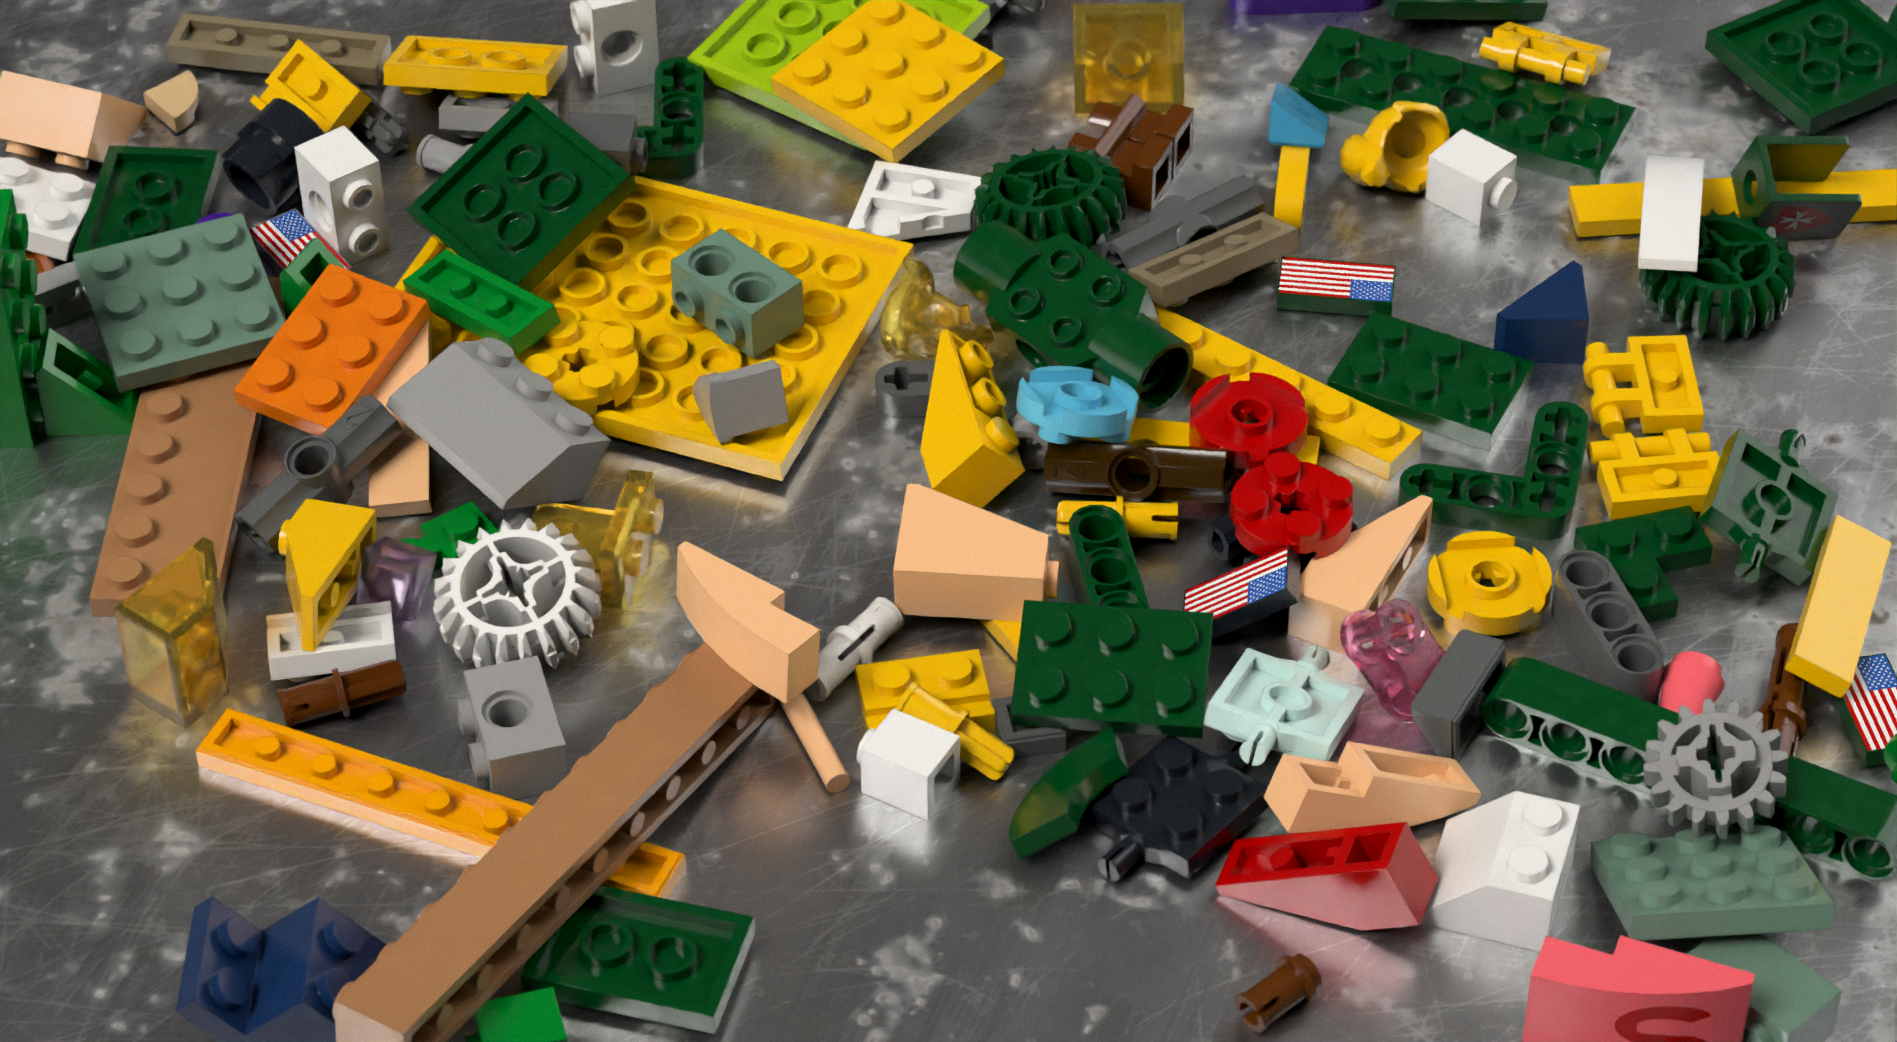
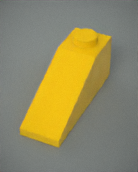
M306 498L293 517L286 519L282 524L278 549L280 555L286 556V581L302 650L314 652L376 565V509Z

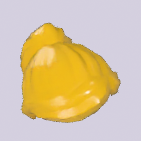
M1412 101L1394 102L1391 107L1381 111L1372 119L1363 135L1355 133L1351 137L1346 138L1340 150L1339 164L1341 170L1346 173L1351 181L1361 186L1381 187L1383 185L1389 189L1410 193H1419L1425 190L1429 155L1449 140L1450 130L1446 115L1438 107L1427 103Z

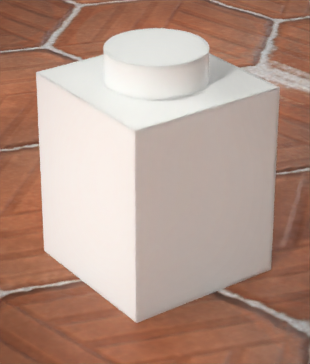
M1461 129L1429 155L1425 199L1480 227L1498 211H1505L1513 202L1518 187L1515 181L1517 156Z
M893 708L877 729L871 728L864 734L859 744L856 760L858 764H861V793L929 821L960 781V736Z

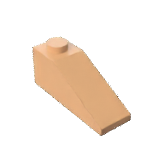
M1420 495L1353 531L1345 544L1333 554L1315 560L1314 554L1304 571L1300 573L1299 602L1287 607L1289 608L1288 635L1356 659L1429 543L1433 498Z

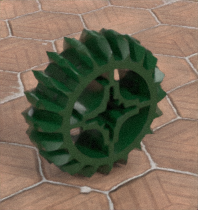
M1052 145L1049 150L1037 151L1032 148L1031 153L1023 156L1013 154L1011 155L1010 162L994 164L993 172L981 176V185L975 188L974 213L977 228L986 222L1001 220L1035 243L1064 232L1091 250L1092 245L1107 243L1109 235L1119 232L1120 222L1126 219V192L1124 180L1120 177L1119 168L1112 165L1110 157L1098 156L1094 149L1080 152L1077 145H1072L1067 149H1057L1055 145Z
M1711 208L1707 215L1700 216L1697 272L1640 269V292L1646 296L1647 307L1658 309L1660 321L1676 320L1678 331L1692 328L1698 330L1700 338L1707 332L1718 333L1724 341L1729 333L1734 332L1744 338H1748L1753 328L1759 331H1767L1771 321L1782 319L1783 313L1790 304V299L1794 297L1797 270L1795 256L1789 252V241L1776 238L1775 227L1760 228L1758 227L1757 217L1747 220L1739 219L1736 217L1735 211L1729 216L1717 215Z

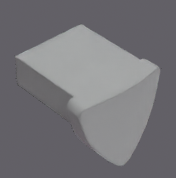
M774 360L723 373L714 372L702 375L694 382L692 392L699 411L720 444L733 441L734 436L789 422L781 368Z

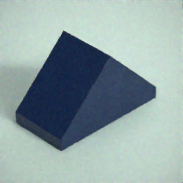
M1573 260L1497 313L1493 349L1536 363L1584 364L1589 314L1582 265Z

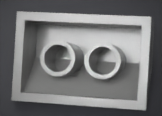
M490 337L474 341L453 342L389 397L386 404L389 410L502 510L583 499L611 441L592 424V418L585 411L571 406L553 391V385L547 378L530 371L516 359L514 351L509 345Z

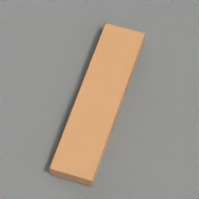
M429 318L372 396L380 401L389 413L397 419L403 431L369 463V508L376 509V518L432 512V447L386 407L389 397L432 361L431 318Z

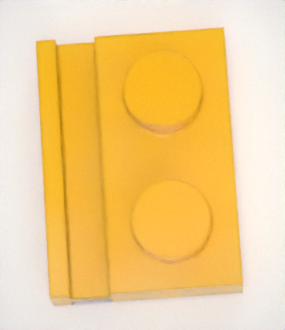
M300 39L297 40L265 80L269 86L260 97L253 95L249 100L260 111L275 98L289 101L305 112L324 133H328L341 126H345L349 130L372 101L371 98Z
M979 649L855 665V683L867 730L871 728L877 729L889 712L895 708L910 684L915 681L920 684V687L959 713L963 709L970 712L968 719L986 731H995L994 707L991 706L990 691Z

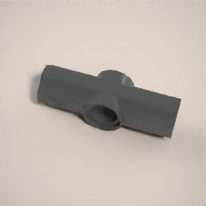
M1245 175L1234 178L1188 202L1178 195L1168 196L1158 202L1151 210L1146 223L1101 245V257L1128 274L1127 270L1264 212L1265 202L1260 197L1256 184Z
M368 394L366 397L362 396L322 435H308L292 443L285 452L283 459L285 469L234 516L239 528L251 539L255 546L268 555L270 553L274 554L278 550V540L282 524L286 519L293 517L306 498L346 504L354 489L352 479L403 432L397 419L389 413L380 401Z

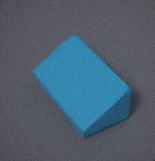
M1277 82L1271 101L1268 142H1271L1273 145L1309 148L1324 147L1330 117L1286 85Z

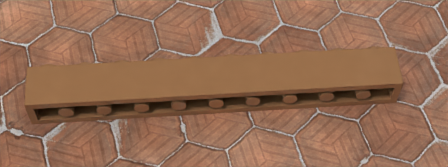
M706 642L695 651L688 652L681 660L678 668L660 685H654L646 694L643 702L625 719L618 720L610 729L607 737L588 755L584 754L579 757L571 772L552 790H547L541 794L534 808L514 827H508L502 832L491 850L476 864L467 866L460 874L456 884L436 903L428 904L422 910L417 921L396 942L388 943L381 950L377 960L355 982L350 981L343 986L334 1001L332 1011L335 1019L336 1042H447L485 1001L550 938L777 708V698L758 688L731 668Z

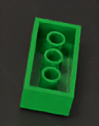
M0 189V448H33L37 424L44 423L35 371L42 334L46 331V311L43 304H35L34 295L37 292L38 284L37 266L34 259H26L24 250L28 246V220L25 213H17L12 189Z

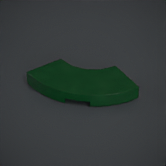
M1112 726L1069 752L1053 765L1025 795L1013 815L1009 829V842L1019 859H1025L1076 833L1079 818L1089 803L1107 787L1127 775L1129 771L1123 746Z

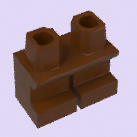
M1134 93L1130 94L1122 107L1098 101L1091 110L1088 119V136L1076 132L1068 143L1067 148L1077 145L1080 152L1094 149L1098 156L1110 157L1112 165L1119 168L1120 177L1124 180L1127 205L1151 212L1170 186L1171 180H1174L1192 153L1194 108L1173 103L1167 113L1162 114L1147 110L1143 99Z

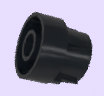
M275 98L237 133L239 139L221 155L225 159L223 161L224 171L233 186L254 207L268 215H275L276 213L281 215L288 211L299 199L302 201L294 147L325 133L297 106L284 99Z

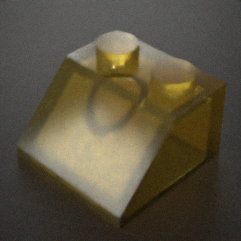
M1183 3L1073 5L1072 72L1075 115H1090L1091 110L1098 101L1122 107L1131 93L1143 99L1147 110L1166 114L1173 103L1184 106Z
M203 537L114 608L131 697L185 730L206 712L214 710L221 703L222 699L230 693L228 628L214 546L212 541Z

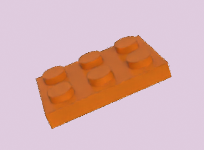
M329 263L233 390L238 405L312 435H322L362 396L366 397L368 394L373 396L432 316L428 301Z

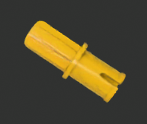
M1116 496V502L1063 500L1058 503L1056 528L1058 534L1062 537H1069V519L1075 511L1088 505H1104L1120 513L1129 538L1170 539V541H1177L1178 522L1174 521L1178 517V502H1123V496Z
M915 681L910 684L894 708L959 735L960 759L991 780L998 781L1003 777L1015 758L1016 753L1012 747L968 719L970 715L968 710L963 709L959 713L920 687V684Z

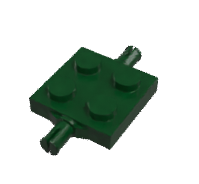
M1739 428L1726 441L1698 520L1741 548L1742 551L1734 568V574L1737 578L1744 574L1743 582L1754 583L1758 581L1763 564L1797 586H1800L1813 574L1839 494L1814 478L1800 464L1799 459L1806 445V437L1802 433L1796 439L1799 433L1798 430H1785L1780 436L1778 448L1763 444Z

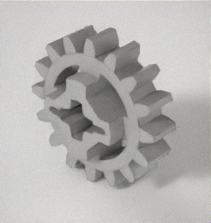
M1704 699L1703 713L1694 715L1688 707L1682 705L1678 707L1679 724L1674 725L1669 721L1661 719L1658 723L1659 740H1647L1646 761L1649 763L1644 764L1645 785L1653 786L1651 788V804L1654 808L1669 805L1668 823L1675 826L1687 818L1692 821V836L1699 837L1705 830L1706 825H1713L1716 827L1719 838L1727 839L1729 824L1737 822L1744 831L1749 833L1754 830L1753 813L1757 812L1768 818L1774 815L1775 799L1773 797H1784L1786 793L1787 777L1783 774L1788 773V753L1779 751L1781 734L1778 729L1762 733L1763 714L1757 711L1747 719L1739 717V702L1732 700L1725 712H1716L1712 699ZM1710 755H1715L1717 767L1721 769L1720 783L1716 781L1715 770H1711Z

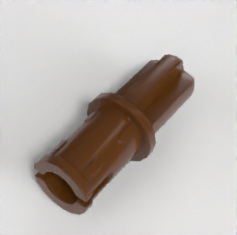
M390 659L340 674L337 668L331 669L333 676L277 690L287 727L292 728L294 725L343 712L344 717L351 716L350 709L403 695L406 692L407 684L399 661L397 659Z

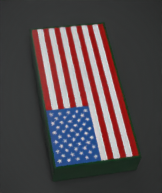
M1282 256L1276 309L1368 317L1372 311L1391 316L1396 265Z
M1886 653L1859 657L1852 684L1844 696L1839 698L1830 694L1863 767L1886 764L1884 761V749L1891 737L1897 734V676Z

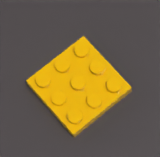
M869 0L773 75L771 82L773 94L884 160L890 163H897L1005 75L1004 58L902 0Z

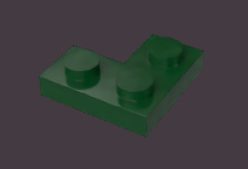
M1690 505L1578 527L1575 530L1574 547L1576 550L1597 552L1612 564L1648 623L1674 618L1677 614L1679 599L1664 573L1710 564L1713 545Z

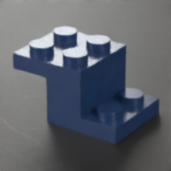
M212 896L195 906L193 910L175 1013L218 1042H336L335 1019L332 1011L338 993L348 982H355L377 960L378 955L386 944L320 897L315 898L264 930H261L245 917L239 915Z

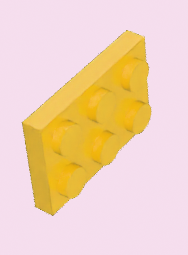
M408 35L384 63V85L400 86L401 92L412 95L428 94L433 92V89L454 90V94L462 98H481L486 96L487 92L508 93L510 100L519 101L528 92L535 99L540 100L541 96L548 95L567 68L568 46Z

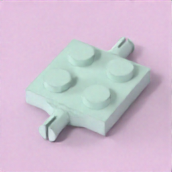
M1318 645L1308 647L1301 660L1298 661L1276 658L1247 648L1208 703L1203 725L1222 731L1225 736L1232 740L1243 742L1239 754L1241 759L1247 764L1254 755L1252 766L1261 765L1271 749L1282 754L1328 761L1358 715L1366 689L1335 679L1323 670L1330 662V655L1322 647L1316 656Z

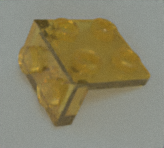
M629 469L614 511L550 503L538 505L531 521L536 524L538 532L552 522L559 529L561 537L572 533L574 538L579 541L580 549H586L593 558L595 573L599 574L602 586L601 596H599L601 605L603 607L627 610L639 577L642 578L646 572L649 546L653 535H658L660 532L664 503L663 499L655 498L653 472Z

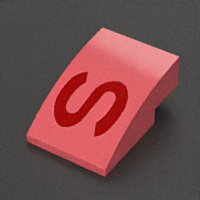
M1621 935L1613 955L1546 936L1530 976L1522 1042H1743L1756 974Z

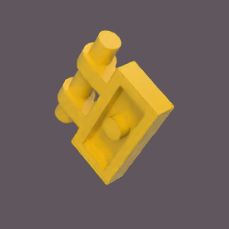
M1507 22L1494 28L1492 38L1485 37L1483 39L1479 57L1497 62L1498 68L1516 73L1520 68L1545 75V81L1563 85L1565 81L1585 86L1589 76L1593 77L1607 69L1611 49Z
M1686 335L1628 337L1626 352L1609 353L1608 346L1602 342H1594L1586 347L1587 360L1583 364V373L1587 386L1593 389L1594 396L1590 401L1593 420L1601 426L1602 434L1605 437L1610 438L1612 434L1624 433V420L1633 417H1639L1642 433H1663L1665 429L1684 428L1686 432H1702L1704 410ZM1618 382H1631L1633 388H1617L1616 384Z
M1684 428L1665 429L1662 436L1634 438L1630 432L1615 433L1611 435L1610 440L1591 441L1588 443L1589 463L1591 466L1598 465L1596 479L1610 520L1690 505L1693 512H1701L1720 460L1718 452L1711 451L1708 432L1686 433Z

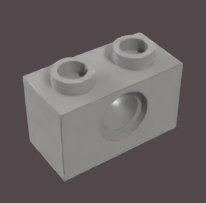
M538 655L463 671L466 697L455 699L463 737L474 734L476 740L475 743L468 744L476 782L487 779L492 793L514 800L541 795L547 790H552L569 774L564 737Z

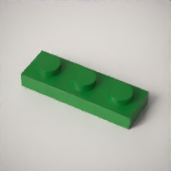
M444 249L402 281L407 293L428 301L431 311L482 338H495L506 343L513 349L516 356L534 346L540 338L561 323L554 304L447 249Z

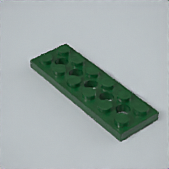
M1331 25L1325 27L1288 85L1291 90L1325 114L1368 126L1377 114L1391 107L1396 101H1412L1436 106L1446 115L1450 130L1449 139L1461 129H1464L1516 155L1517 167L1583 185L1602 184L1634 125L1636 107L1617 103L1609 98L1587 95L1562 88L1556 84L1535 81L1510 74L1504 70L1483 67L1458 60L1452 56L1427 52L1409 47L1400 42H1390L1360 34L1348 28H1338ZM1351 76H1361V78L1355 79L1351 78ZM1401 90H1413V91H1412L1411 93H1406V92H1402ZM1452 104H1465V105H1464L1463 107H1458V106H1454V105H1452ZM1504 118H1517V120L1509 121ZM1556 132H1568V133H1570V134H1569V135H1560V134H1557Z

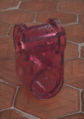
M1405 599L1388 600L1381 604L1375 612L1370 610L1352 612L1344 619L1340 631L1341 644L1346 655L1358 667L1376 693L1381 706L1390 716L1405 724H1417L1411 713V703L1446 651L1442 649L1428 629L1418 609ZM1401 617L1403 621L1393 623L1392 619ZM1368 642H1372L1373 645L1368 648H1363L1361 646L1362 644Z

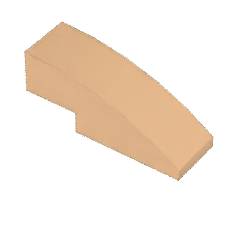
M687 541L678 546L676 596L687 618L703 640L731 668L752 684L785 704L789 703L818 679L820 629L784 611V590Z
M1347 741L1338 763L1282 754L1263 798L1288 833H1303L1407 822L1410 827L1440 819L1477 805L1482 793L1455 759Z

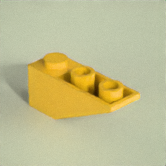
M946 328L939 338L920 451L933 490L982 509L1024 472L1017 449L1019 438L1014 429L1009 425L1004 410L1006 399L1001 390L996 386L991 370L994 363L990 354L977 341L970 339L966 342Z

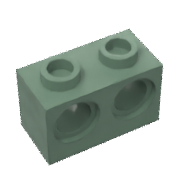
M722 228L670 261L673 305L683 315L692 317L716 333L723 342L734 345L753 359L804 326L802 281Z

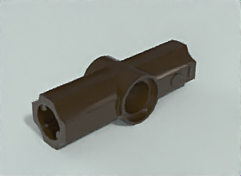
M1074 439L1073 442L1068 444L1048 442L1044 458V480L1047 492L1123 496V500L1129 502L1142 501L1145 498L1226 503L1229 499L1232 483V460L1230 449L1162 445L1149 439H1138L1131 443ZM1128 457H1138L1147 463L1151 473L1149 483H1137L1130 478L1126 471Z

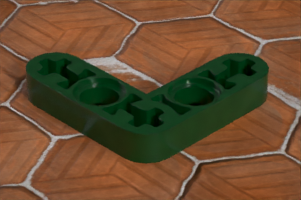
M687 57L669 58L662 61L656 67L654 79V125L637 126L638 138H646L647 166L645 172H636V176L648 179L683 178L696 174L703 167L705 146L703 67L688 61ZM684 83L685 91H674L675 84ZM675 114L691 115L687 119L680 120L667 118ZM674 142H684V150L674 151Z
M1566 401L1547 403L1539 408L1535 416L1524 477L1431 463L1412 465L1404 470L1400 476L1398 507L1420 495H1425L1433 498L1431 524L1478 531L1502 532L1511 536L1538 540L1561 538L1569 532L1573 522L1588 436V415L1581 407ZM1556 429L1566 430L1565 442L1553 441ZM1544 465H1558L1565 468L1568 472L1563 475H1550L1542 472L1539 468ZM1421 491H1428V492H1431V493H1430V494H1423V493H1421ZM1452 494L1459 495V499H1452ZM1478 496H1489L1497 499L1501 504L1495 507H1482L1474 504L1471 499ZM1543 497L1554 499L1551 512L1541 511Z

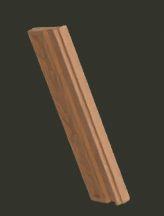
M268 277L284 317L285 311L280 277ZM258 357L142 387L89 597L92 616L166 618L168 610H201L203 619H215L216 612L220 611L238 529L234 516L242 510L263 414L238 405L233 390Z

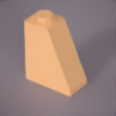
M907 484L893 567L894 605L897 606L902 615L1021 622L1024 600L1046 601L1047 598H1058L1060 561L1049 560V535L920 484Z

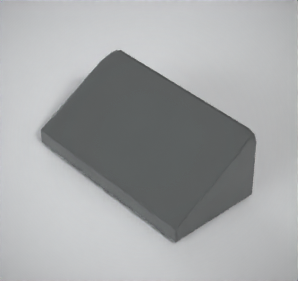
M1470 630L1459 631L1412 701L1410 707L1412 716L1437 756L1455 759L1458 762L1484 722L1481 718V706L1506 668V651L1503 640Z

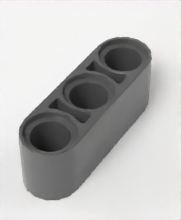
M1574 550L1564 554L1557 564L1551 613L1588 678L1591 681L1658 705L1666 654L1663 646L1612 564L1597 552Z

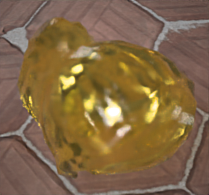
M905 256L902 264L906 271L899 283L888 294L880 317L881 341L885 351L894 359L907 358L915 354L930 360L936 359L940 334L946 328L966 342L970 339L977 341L987 351L988 346L994 341L993 330L983 325L977 326L973 324L970 319L969 305H956L935 290L933 274L928 266L917 258Z

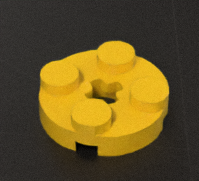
M560 315L561 323L540 338L534 346L526 349L521 354L520 362L530 371L547 378L553 385V391L568 404L585 411L589 416L597 415V405L606 404L613 399L615 407L626 402L635 392L639 383V358L634 346V336L628 328L623 326H610L594 321H575L569 316ZM583 366L580 372L570 371L572 367Z
M1476 531L1458 535L1447 542L1445 552L1438 555L1437 558L1436 554H1434L1429 562L1426 588L1428 600L1435 612L1444 618L1445 629L1455 636L1461 630H1470L1490 636L1507 635L1516 632H1533L1541 625L1543 613L1549 605L1551 596L1552 571L1544 555L1534 547H1532V555L1526 550L1516 547V537L1502 532ZM1491 579L1494 586L1497 587L1480 585V580Z

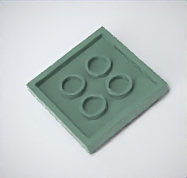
M242 213L73 254L75 271L119 393L259 357L285 323Z
M1754 825L1753 831L1747 833L1741 829L1740 833L1728 834L1727 839H1720L1718 834L1715 835L1708 830H1704L1699 837L1692 836V829H1684L1678 831L1675 837L1649 838L1644 834L1625 832L1613 835L1610 841L1591 842V868L1627 934L1632 939L1642 941L1834 929V902L1786 831H1780L1775 827Z

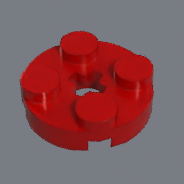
M1250 372L1249 381L1239 380L1230 382V374L1215 377L1203 384L1191 399L1189 444L1195 447L1230 449L1232 468L1237 469L1241 475L1255 467L1264 465L1265 458L1270 454L1288 452L1296 456L1307 441L1308 414L1304 409L1305 399L1301 392L1292 384L1266 373ZM1254 418L1259 420L1258 423L1253 424L1242 423Z
M1288 452L1270 454L1265 458L1264 465L1249 470L1239 478L1232 489L1230 521L1232 520L1235 525V536L1242 546L1259 557L1287 545H1290L1297 554H1308L1316 551L1315 560L1327 557L1339 550L1351 534L1353 522V485L1347 478L1338 476L1322 466L1300 461L1294 454ZM1283 508H1297L1302 510H1294L1290 512L1289 515L1281 513V509Z

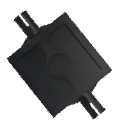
M1166 736L1128 769L1129 772L1126 776L1107 787L1087 806L1088 824L1110 835L1118 843L1110 852L1098 860L1097 865L1101 874L1107 879L1110 876V881L1116 882L1137 861L1144 860L1164 865L1189 879L1269 807L1263 798L1268 786L1240 772L1247 765L1239 754L1243 742L1235 741L1220 755L1212 756L1176 737Z

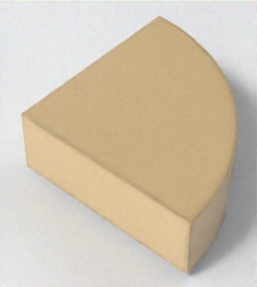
M189 70L143 92L145 105L148 107V110L176 133L186 128L194 120V112L199 104L200 94L197 80Z

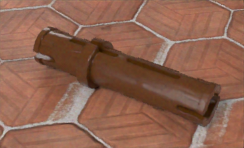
M1787 623L1777 631L1776 649L1771 666L1767 698L1758 711L1763 714L1762 733L1778 729L1781 734L1779 751H1785L1788 755L1796 757L1797 744L1806 733L1808 718L1803 707L1809 682L1785 669L1798 623Z

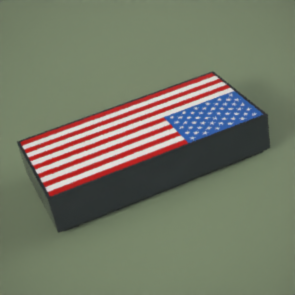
M1287 545L1190 587L1184 592L1183 611L1213 613V639L1297 604L1299 602L1301 558L1290 545Z

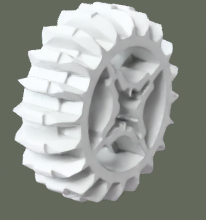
M528 517L520 529H512L511 525L503 519L499 529L500 532L491 535L479 527L477 534L478 542L474 545L458 540L456 551L459 558H443L442 572L444 576L434 579L436 600H434L433 612L437 623L441 624L439 629L444 642L448 643L449 647H454L456 656L463 663L474 660L475 667L480 668L538 655L540 663L546 661L549 666L557 670L559 653L565 652L577 656L580 647L577 638H592V631L594 630L592 619L600 617L602 605L599 596H601L602 586L599 574L595 573L592 556L586 549H580L579 541L574 538L572 533L561 537L559 529L552 522L538 532L536 524ZM508 590H512L515 597H511ZM520 599L525 600V604L527 605V607L523 606Z

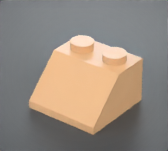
M2 70L0 78V139L8 141L6 152L35 159L39 158L41 149L57 152L55 163L88 171L90 160L100 163L104 162L109 145L125 146L147 116L148 107L111 95Z

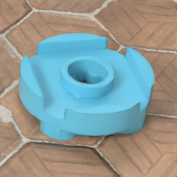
M1047 366L1032 370L1028 383L1023 377L1021 378L1018 386L1016 408L1022 417L1039 426L1038 436L1051 443L1068 444L1073 442L1074 436L1099 438L1107 442L1122 443L1130 438L1131 427L1136 418L1138 394L1132 386L1114 376H1111L1110 386H1107L1103 383L1092 381L1094 370L1075 366Z

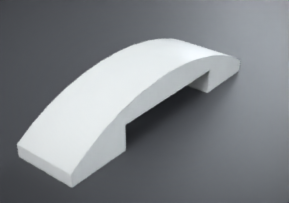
M1647 156L1638 257L1639 269L1697 272L1704 159Z

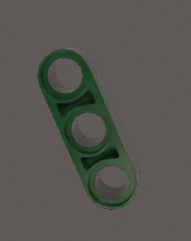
M1088 505L1075 511L1069 519V574L1077 603L1149 609V603L1127 529L1120 513L1104 505Z

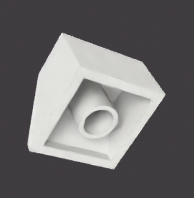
M1514 791L1448 819L1432 865L1438 880L1420 924L1540 952L1545 937L1551 936L1574 858L1581 805Z

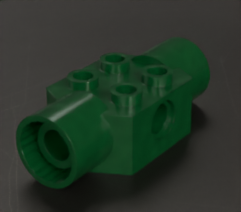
M992 220L978 227L962 245L953 268L955 285L986 307L985 315L1001 351L1030 371L1047 366L1082 367L1094 370L1092 381L1103 383L1107 386H1110L1111 376L1125 381L1135 389L1138 394L1137 410L1143 414H1154L1161 411L1178 396L1185 386L1194 361L1192 347L1162 327L1148 288L1066 233L1062 232L1035 243L1004 221Z

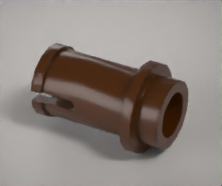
M1296 954L1294 957L1287 955L1281 957L1276 961L1275 971L1246 992H1242L1235 997L1234 1004L1237 1012L1243 1011L1248 1006L1252 1008L1251 1011L1240 1017L1250 1029L1258 1033L1263 1032L1268 1028L1269 1024L1298 1003L1307 1005L1316 999L1317 989L1322 986V978L1317 967L1305 955Z

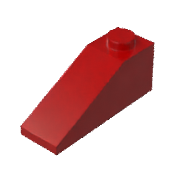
M1407 822L1237 839L1233 843L1215 887L1222 896L1364 931L1419 926L1438 877Z

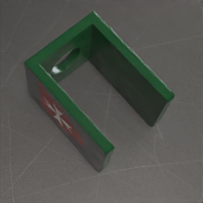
M1757 135L1731 172L1740 219L1747 220L1757 217L1758 227H1775L1776 238H1837L1862 206L1860 194L1777 193L1774 181H1825L1849 149L1848 137ZM1752 181H1757L1755 200H1753Z

